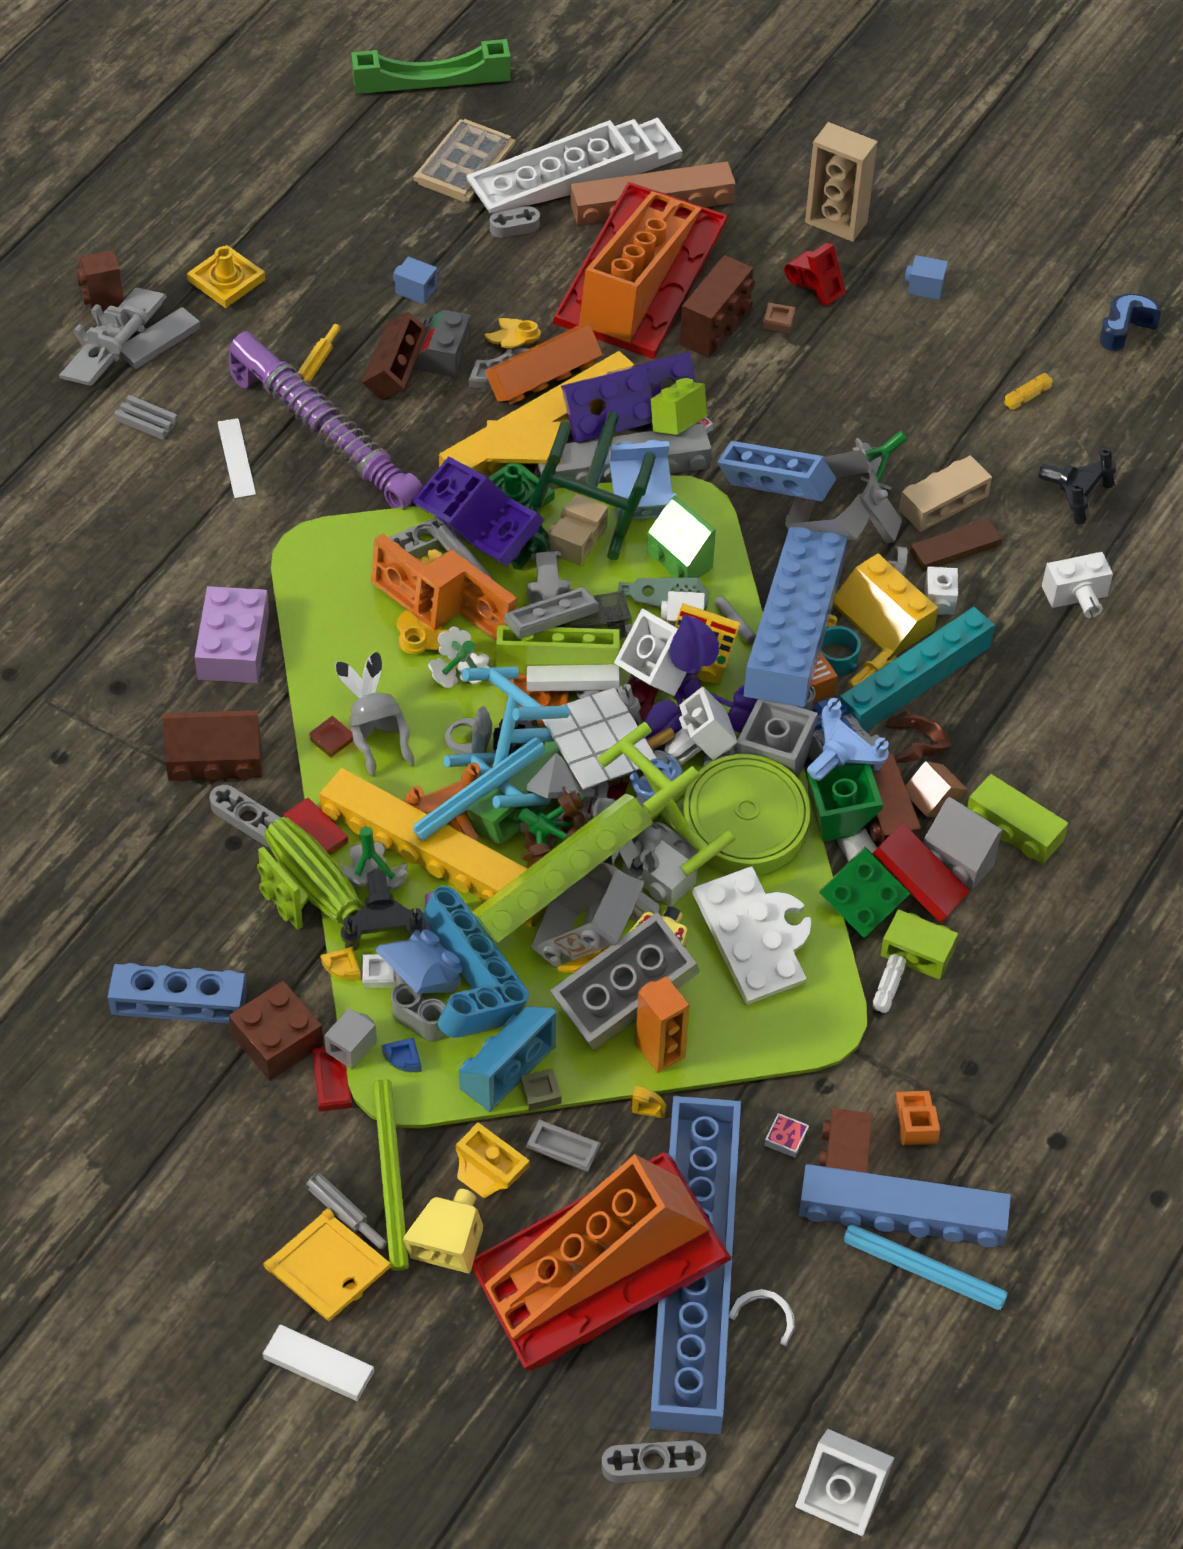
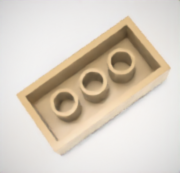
M830 122L825 125L813 141L805 223L852 242L856 239L868 222L878 141Z

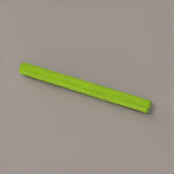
M385 1079L374 1082V1095L389 1261L392 1271H404L408 1269L409 1263L407 1248L403 1241L406 1231L392 1082Z

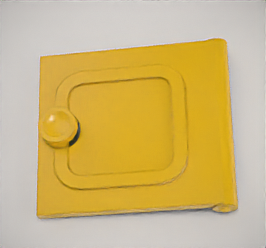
M329 1208L324 1210L318 1218L274 1256L263 1263L268 1272L276 1276L328 1322L352 1301L360 1299L363 1291L391 1268L389 1261L336 1219L334 1213ZM354 1279V1282L348 1283L343 1288V1285L346 1281Z

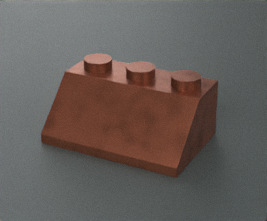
M258 710L163 713L165 764L168 781L262 777V742Z

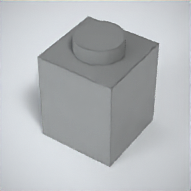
M349 1008L324 1035L326 1053L350 1069H353L377 1042L376 1024L368 1015L364 1013L359 1014Z

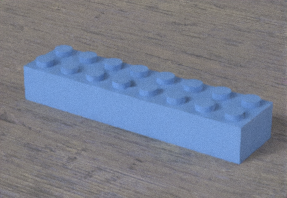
M789 527L746 667L744 697L805 707L843 571L848 536L838 535L833 532L813 531L804 527Z

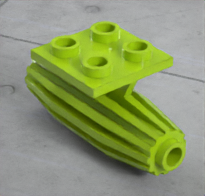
M288 817L276 819L269 825L268 829L265 830L264 838L278 863L264 847L258 849L259 864H257V869L261 875L259 888L268 901L272 899L277 905L278 912L283 920L286 922L290 921L297 930L302 928L301 909L308 900L338 924H343V920L347 916L350 920L351 916H354L362 909V902L349 879L344 876V871L314 837Z

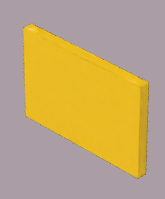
M487 420L486 462L546 464L561 422Z

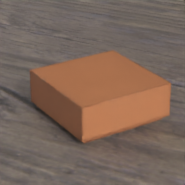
M768 302L762 329L790 334L796 307Z

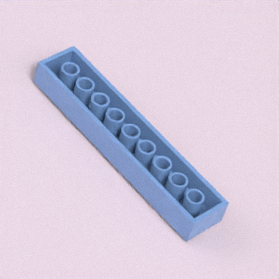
M673 1096L669 1155L673 1158L677 1168L682 1173L692 1193L695 1195L732 1258L741 1101ZM732 1259L688 1287H681L658 1302L649 1429L721 1435Z

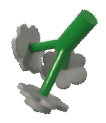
M900 430L885 444L876 448H871L868 443H862L859 438L855 439L856 447L852 448V451L861 450L865 454L868 462L875 473H877L878 485L883 490L884 488L889 490L892 488L880 483L889 455L908 440V437ZM861 477V480L869 482V479Z
M361 828L360 845H355L350 849V857L354 860L353 866H340L344 871V876L349 879L353 886L363 887L368 884V872L380 867L386 873L388 889L395 890L399 888L406 880L405 877L408 874L407 864L403 863L397 868L393 867L390 869L385 863V857L382 856L385 851L384 845L380 842H374L372 828Z

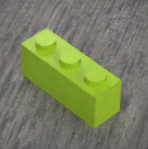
M992 774L971 794L968 800V809L1002 829L1000 840L1010 843L1021 850L1025 856L1035 859L1042 865L1065 840L1068 822Z

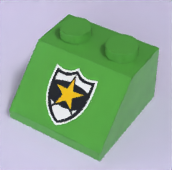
M675 495L669 500L648 531L647 552L653 560L659 561L666 567L674 578H699L713 568L716 529Z

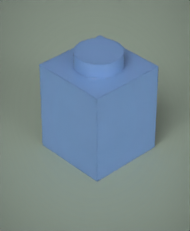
M915 255L913 266L908 265L904 282H909L908 294L940 300L948 261Z
M408 256L402 265L396 267L393 274L396 294L425 305L438 288L437 267Z

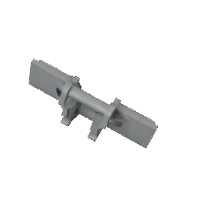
M134 288L119 307L110 305L103 312L101 306L96 304L91 313L96 320L97 326L95 328L90 327L85 332L84 327L79 324L73 330L83 348L60 373L59 377L89 386L93 385L113 361L117 362L120 359L118 354L122 352L123 345L132 334L137 331H144V325L160 308L162 302L167 298L166 295L142 288Z

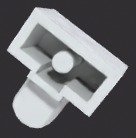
M701 687L679 705L682 716L679 717L682 729L675 734V738L665 744V751L673 756L679 764L683 765L701 750L714 761L721 754L727 753L738 742L726 708L704 687Z

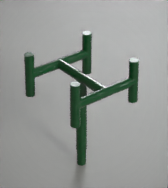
M609 412L585 483L555 472L572 427L568 421L560 423L529 505V509L539 514L549 486L552 483L622 509V515L617 520L607 557L610 560H617L619 558L624 538L639 502L646 493L656 459L655 454L651 452L645 453L639 474L628 499L597 488L619 418L616 412Z

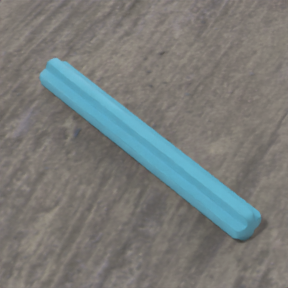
M537 737L531 739L413 825L414 833L420 840L427 839L544 754V744Z
M851 1224L845 1232L844 1242L848 1245L994 1309L1001 1310L1004 1306L1007 1292L1001 1288L854 1224Z

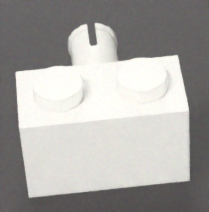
M1103 552L1050 562L1046 564L1042 588L1052 608L1080 603L1085 617L1091 618L1090 610L1093 617H1096L1103 610L1098 598L1108 596L1113 573Z

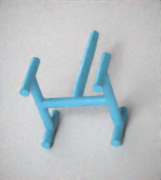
M517 667L465 668L462 671L464 681L489 680L508 695L496 752L445 755L444 765L445 767H464L469 763L471 765L472 762H475L480 766V774L482 776L491 769L490 764L493 763L494 767L508 757L511 743H527L535 737L539 738L541 742L554 741L547 728L514 729L516 721L568 718L570 709L567 705L542 706L508 679L518 678L519 670ZM508 781L497 787L504 795L493 797V806L496 809L548 805L550 799L535 793L523 794Z

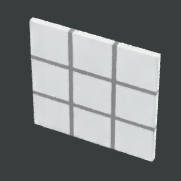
M615 687L564 704L570 709L568 718L542 719L583 790L640 770L625 754H622L605 768H602L596 760L598 756L638 727ZM645 738L634 745L649 760L656 758Z

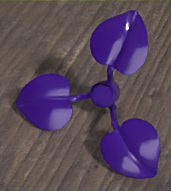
M683 615L680 626L670 644V660L673 665L681 671L687 672L675 696H673V699L677 701L678 708L671 700H663L655 704L644 721L652 730L645 739H649L668 727H671L675 734L682 729L679 720L682 712L679 705L683 702L682 699L686 700L701 688L700 681L692 675L700 672V666L712 665L718 657L719 642L715 633L708 625L697 618ZM745 685L736 690L733 702L710 693L719 703L731 707L728 717L732 728L736 732L741 733L758 699L743 696ZM665 744L661 745L655 750L666 752Z

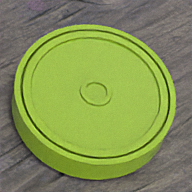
M735 754L714 760L698 772L700 777L688 786L685 793L682 815L687 824L707 844H710L726 830H730L736 838L735 841L707 861V864L729 874L752 866L756 875H763L780 869L798 854L805 842L808 831L810 803L804 786L788 768L763 756Z

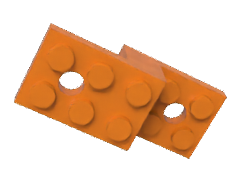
M382 534L374 539L371 583L434 630L461 614L497 641V625L508 626L504 622L505 613L516 609L517 597L509 590L504 589L492 580L490 576L477 569L466 558L461 557L452 549L426 566L386 535Z

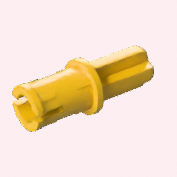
M884 648L872 661H866L862 665V670L849 680V690L897 658L896 655L887 660L894 652Z

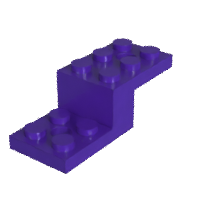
M690 352L607 372L605 375L561 385L569 422L572 426L574 442L599 437L609 412H616L619 416L615 432L652 423L651 398L661 393V384L666 378L671 379L674 384L677 380L683 378L693 379V382H696ZM596 398L603 403V410L599 415L592 414L589 408L591 401Z
M449 456L412 500L417 507L444 522L467 544L505 566H508L510 562L519 556L522 547L530 538L536 535L539 526L544 521L535 511L509 498L488 477Z

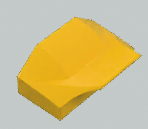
M478 1122L456 1144V1152L459 1157L457 1179L484 1199L500 1189H508L530 1167L529 1159Z

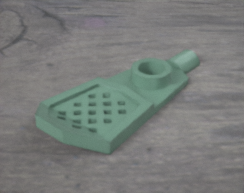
M698 577L638 578L634 583L619 582L618 594L632 595L635 602L660 608L662 601H668V591L674 589V592H681L683 590L682 592L705 593L704 609H706L709 592ZM644 589H653V595L645 596L643 594Z

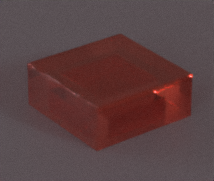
M333 716L309 733L310 741L330 758L353 741L352 732Z

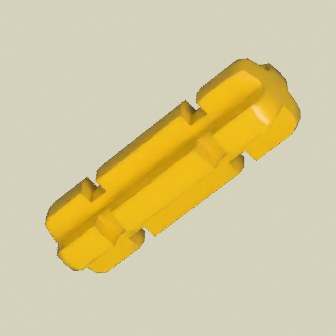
M1042 373L1036 379H1032L1017 388L1016 391L1007 394L1004 401L1005 405L1010 410H1015L1021 406V403L1025 404L1040 395L1041 392L1050 389L1053 379L1047 373Z

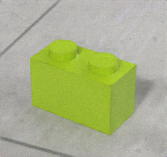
M690 378L679 379L674 385L661 390V393L651 398L653 432L679 435L707 416L705 384L693 382V379Z
M898 909L883 938L880 956L887 959L892 954L903 956L906 959V967L941 980L955 951L958 933L951 931V929L944 925H936L914 913H907Z

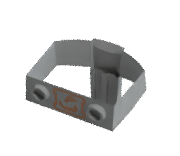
M861 450L824 457L836 478L869 473L870 479L864 492L858 494L843 513L832 520L808 522L816 500L795 497L791 510L786 516L785 525L788 530L789 527H804L813 531L833 532L838 535L848 536L847 540L857 539L870 518L886 544L895 542L902 523L901 518L887 498L888 492L881 489L878 485L876 473Z
M603 861L549 903L532 948L554 967L560 966L617 943L629 917L637 922L646 912L653 914L659 912L660 905L641 892L644 881L627 875L614 865L605 864ZM603 896L593 921L572 930L577 916Z

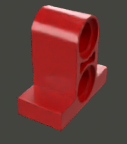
M825 243L813 252L805 251L784 266V273L787 279L796 286L816 291L819 304L828 306L846 293L833 244Z

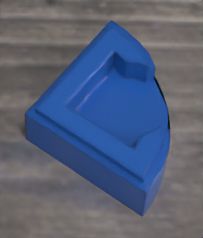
M414 1038L381 1045L385 1059L393 1067L405 1072H422Z

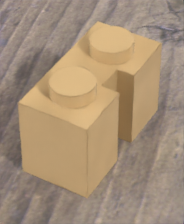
M576 494L571 503H567L563 507L558 523H553L548 531L547 540L550 541V552L561 551V558L582 566L607 527L608 506Z

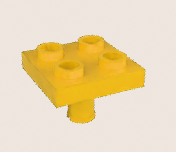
M228 245L217 248L215 254L187 273L188 282L224 308H227L266 280L265 271Z

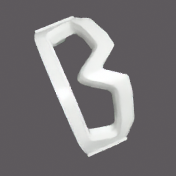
M760 1289L747 1292L740 1298H737L729 1313V1318L732 1320L736 1319L741 1307L757 1299L775 1300L783 1308L787 1321V1328L780 1344L785 1347L788 1345L796 1329L795 1316L789 1304L775 1292Z

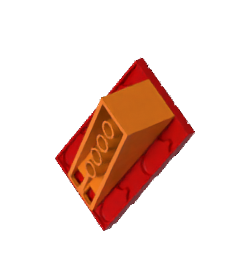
M628 182L555 313L553 324L563 328L566 327L568 330L579 325L590 324L597 340L614 346L617 345V347L654 359L671 331L672 325L681 311L682 305L686 302L689 292L706 265L710 253L720 238L728 215Z
M663 1152L649 1161L634 1154L589 1194L475 1256L472 1269L523 1367L532 1371L537 1367L540 1368L547 1365L579 1344H586L637 1311L646 1310L681 1287H688L732 1258L695 1195L692 1193L682 1173L677 1168L673 1158L668 1153Z

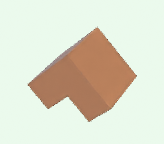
M926 761L905 786L910 800L927 817L934 818L937 817L948 797L959 802L968 791L943 764Z

